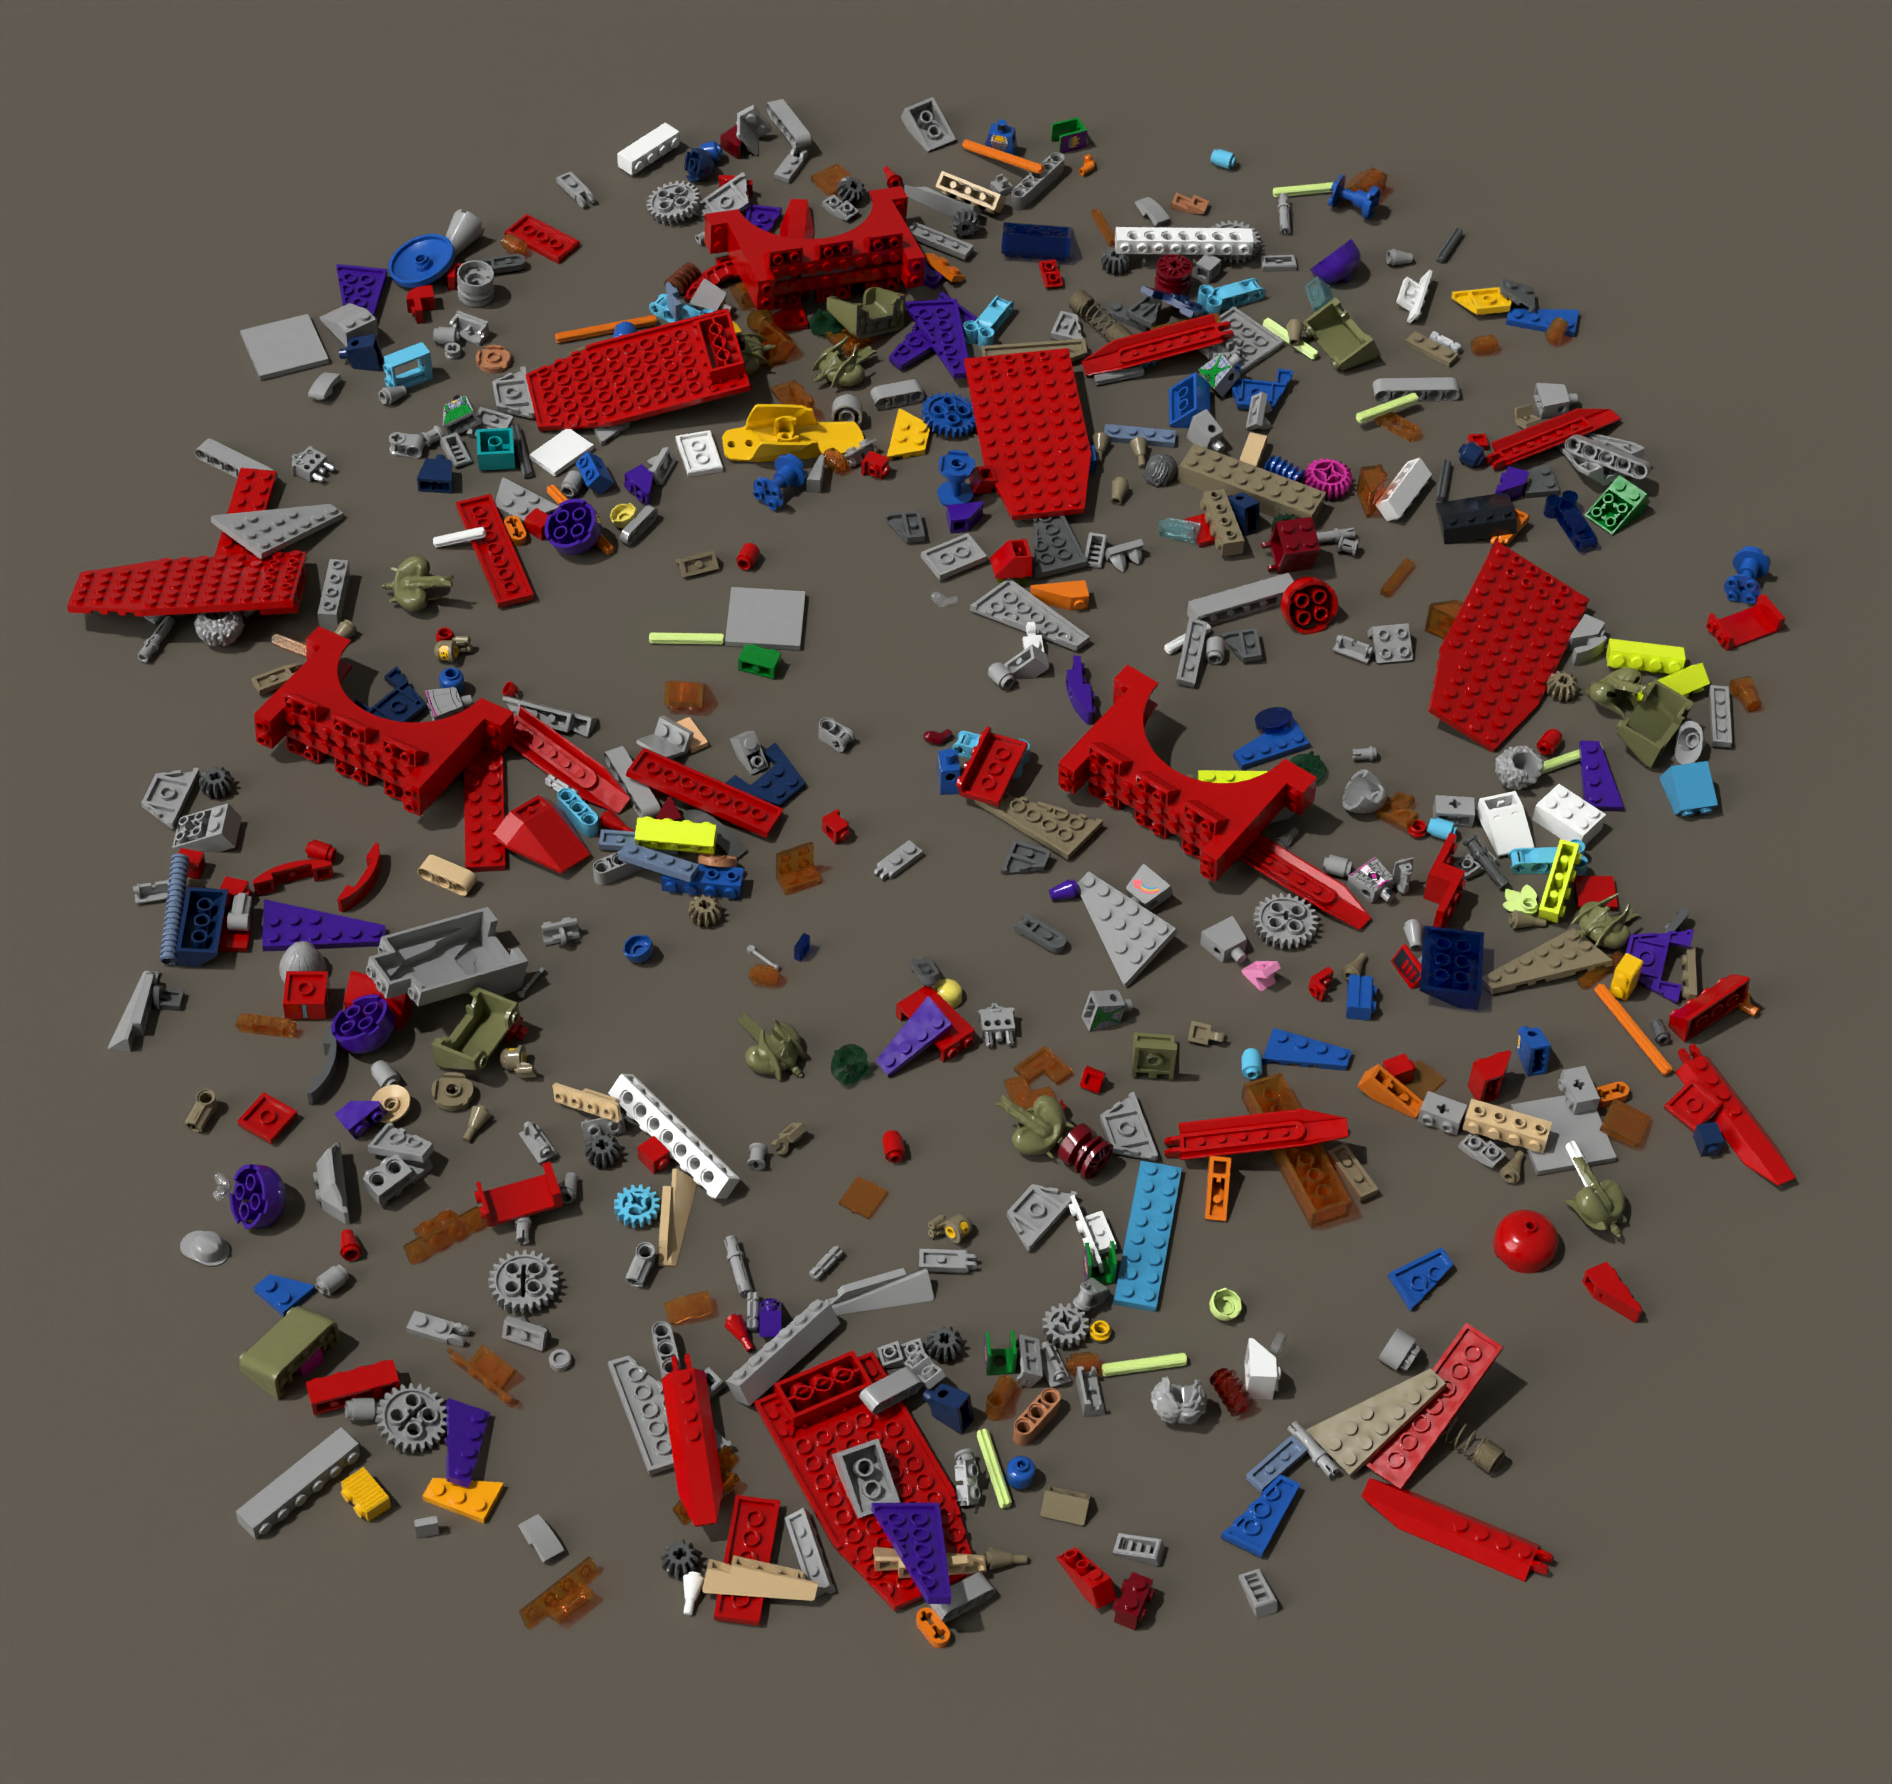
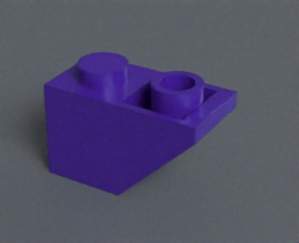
M641 464L624 473V486L640 502L642 501L647 506L651 504L653 473Z
M1508 466L1506 473L1502 472L1500 483L1502 484L1497 485L1495 494L1507 492L1511 500L1522 497L1529 472Z
M983 501L947 505L946 519L950 533L968 532L983 517Z
M350 1101L334 1115L353 1138L356 1139L358 1136L363 1135L374 1123L379 1122L388 1112L379 1101Z
M767 1298L764 1299V1302H759L760 1337H775L781 1330V1301Z

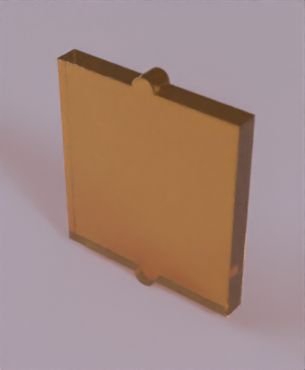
M1418 1060L1414 1064L1416 1068L1414 1080L1402 1084L1424 1101L1427 1092H1434L1446 1078L1434 1071L1433 1067L1430 1068Z
M857 1176L840 1199L839 1205L850 1210L852 1214L856 1213L869 1220L888 1194V1191L875 1185L874 1182H869Z

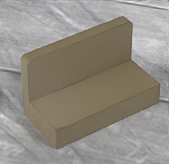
M707 551L675 559L676 563H679L682 577L719 569L715 551Z
M1047 1485L1040 1515L1050 1519L1084 1525L1091 1494Z

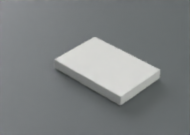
M565 429L529 454V458L553 476H557L578 461L587 451L591 452L594 446L573 430Z
M711 430L675 436L687 477L723 472V466Z

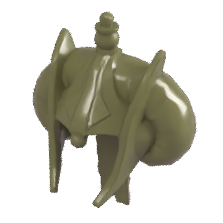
M737 332L736 336L747 376H750L759 368L760 364L768 363L763 357L764 352L772 351L776 346L772 344L763 345L761 342L765 338L760 334Z
M847 336L835 346H830L823 350L812 368L813 371L820 370L821 374L815 376L813 381L816 383L823 379H828L832 382L831 388L837 385L841 387L856 386L865 377L864 368L860 363L876 354L877 350H872V347L867 346L858 352V345L855 344L852 355L845 359V354H842L843 349L841 347L848 340L849 337Z
M414 555L406 558L398 568H391L392 571L396 572L392 583L388 582L381 585L385 590L394 589L395 597L390 599L389 602L399 603L404 609L417 612L424 609L428 601L441 599V596L427 597L423 589L452 587L453 582L451 580L454 578V575L434 576L429 573L430 564L428 560L421 555Z
M1627 667L1616 670L1601 680L1592 681L1590 687L1584 689L1592 701L1625 718L1626 715L1619 709L1620 705L1618 704L1623 698H1627L1632 702L1635 709L1638 705L1635 693L1647 688L1640 685L1642 681L1640 672L1637 669Z
M1616 893L1600 902L1590 901L1585 903L1571 924H1579L1581 928L1577 931L1576 937L1582 938L1587 935L1596 942V947L1601 945L1610 949H1619L1628 944L1631 935L1629 928L1624 924L1640 917V914L1633 913L1634 910L1630 908L1631 904L1628 903L1623 912L1610 917L1608 914L1610 907H1605V905L1619 895V893Z
M745 1011L742 1012V1018L739 1017L736 1021L758 1043L751 1046L745 1053V1062L748 1067L759 1074L775 1075L779 1081L782 1080L781 1072L786 1069L792 1070V1073L796 1074L795 1076L803 1077L802 1070L795 1063L798 1057L806 1059V1055L800 1046V1038L795 1028L784 1022L779 1023L774 1018L775 1027L771 1029L770 1036H768L764 1029L746 1015Z
M1002 1095L1000 1098L1002 1102H997L995 1105L1025 1125L1021 1127L1019 1123L1017 1124V1130L1012 1136V1143L1015 1149L1022 1154L1030 1156L1046 1153L1053 1159L1054 1157L1050 1150L1056 1145L1062 1144L1065 1126L1074 1127V1125L1066 1122L1065 1113L1059 1101L1054 1097L1042 1095L1037 1098L1033 1107L1025 1110L1022 1106L1019 1107L1005 1095Z
M1573 1157L1572 1159L1579 1168L1588 1187L1578 1191L1576 1196L1573 1197L1574 1199H1567L1564 1202L1572 1206L1590 1227L1597 1230H1607L1610 1228L1614 1236L1616 1235L1617 1238H1621V1231H1619L1616 1223L1627 1222L1626 1217L1622 1214L1625 1207L1623 1190L1612 1179H1606L1599 1183L1583 1157Z

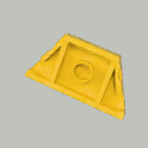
M1500 287L1452 292L1451 296L1454 301L1476 315L1510 312L1513 302L1511 299L1500 294Z
M898 409L887 453L889 461H893V457L902 456L904 459L911 456L925 455L931 427L927 428V423H923V420L902 409Z

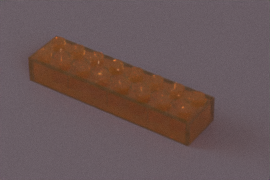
M1282 1073L1243 1084L1241 1099L1250 1115L1301 1109ZM1320 1143L1303 1147L1269 1150L1310 1228L1349 1216L1352 1201Z

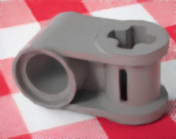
M394 432L389 436V442L391 443L390 453L393 456L419 458L422 455L425 439L418 434Z
M826 717L819 721V740L833 747L836 751L843 752L846 748L845 746L849 742L854 741L855 735L852 730L844 727L832 718Z
M1091 1277L1089 1280L1081 1283V1290L1078 1296L1073 1299V1304L1083 1311H1089L1105 1302L1109 1296L1110 1289Z

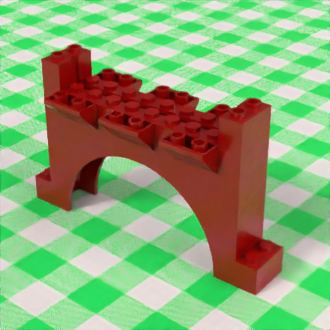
M902 186L870 190L872 210L866 220L846 233L827 238L797 239L776 235L750 223L741 214L739 209L705 214V245L710 254L728 253L757 311L801 306V291L814 289L816 302L822 303L827 302V297L837 296L840 300L849 299L851 284L863 282L865 291L871 287H879L896 292L899 291L900 277L906 288L923 286L925 256L906 225L908 196Z
M320 626L306 638L307 661L254 713L256 742L260 745L273 749L286 736L287 750L320 764L324 754H328L335 758V771L356 782L369 786L373 776L383 779L384 794L402 801L403 809L418 816H421L484 747L502 754L514 741V712L483 698H480L472 706L458 714L429 722L393 721L363 710L349 699L341 687L344 678L352 669V665L340 660L345 649L351 644V640Z
M1127 664L1114 678V704L1058 762V785L1064 791L1074 795L1088 780V792L1092 796L1098 797L1108 806L1114 807L1117 810L1121 809L1123 803L1135 809L1134 820L1139 825L1150 829L1155 835L1167 839L1170 832L1177 834L1182 838L1181 849L1201 862L1200 873L1203 877L1216 883L1285 806L1290 811L1296 812L1299 815H1302L1315 801L1317 777L1285 758L1273 769L1258 777L1234 783L1201 781L1175 771L1153 751L1144 731L1149 717L1158 706L1156 702L1149 699L1152 692L1158 686V682Z

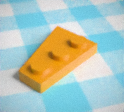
M432 1478L422 1497L423 1501L484 1524L504 1488V1483L471 1480L469 1487L465 1488L448 1482L444 1478Z

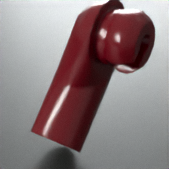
M949 729L942 733L926 731L923 735L925 741L934 745H941L953 737Z

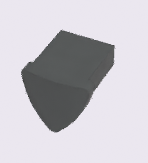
M154 986L153 999L155 1010L181 1011L185 997L184 990Z

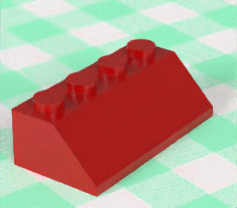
M1735 974L1721 978L1716 985L1703 990L1700 996L1690 999L1682 1008L1675 1009L1669 1016L1668 1027L1685 1043L1744 1003L1747 997L1750 978Z

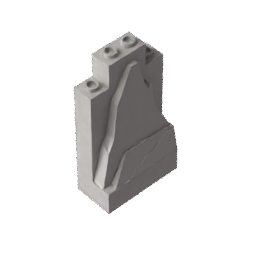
M489 907L382 936L378 946L379 954L369 957L366 973L386 999L408 993L410 999L414 1000L419 1007L463 993L470 994L475 986L499 996L521 990L528 960L518 947L511 949L509 955L495 936L498 920Z

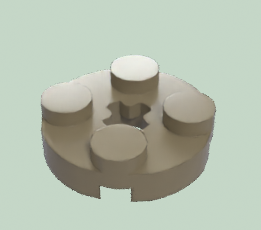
M449 1072L443 1074V1077L438 1081L437 1079L434 1081L431 1092L433 1101L438 1109L456 1111L468 1108L474 1096V1088L471 1080L469 1081L464 1074ZM451 1089H455L457 1093L450 1094L448 1092H451Z

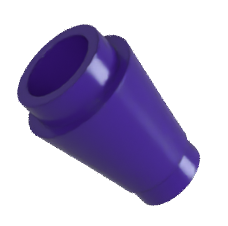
M1068 879L1049 889V894L1052 901L1070 899L1079 895V890L1075 879L1071 881Z

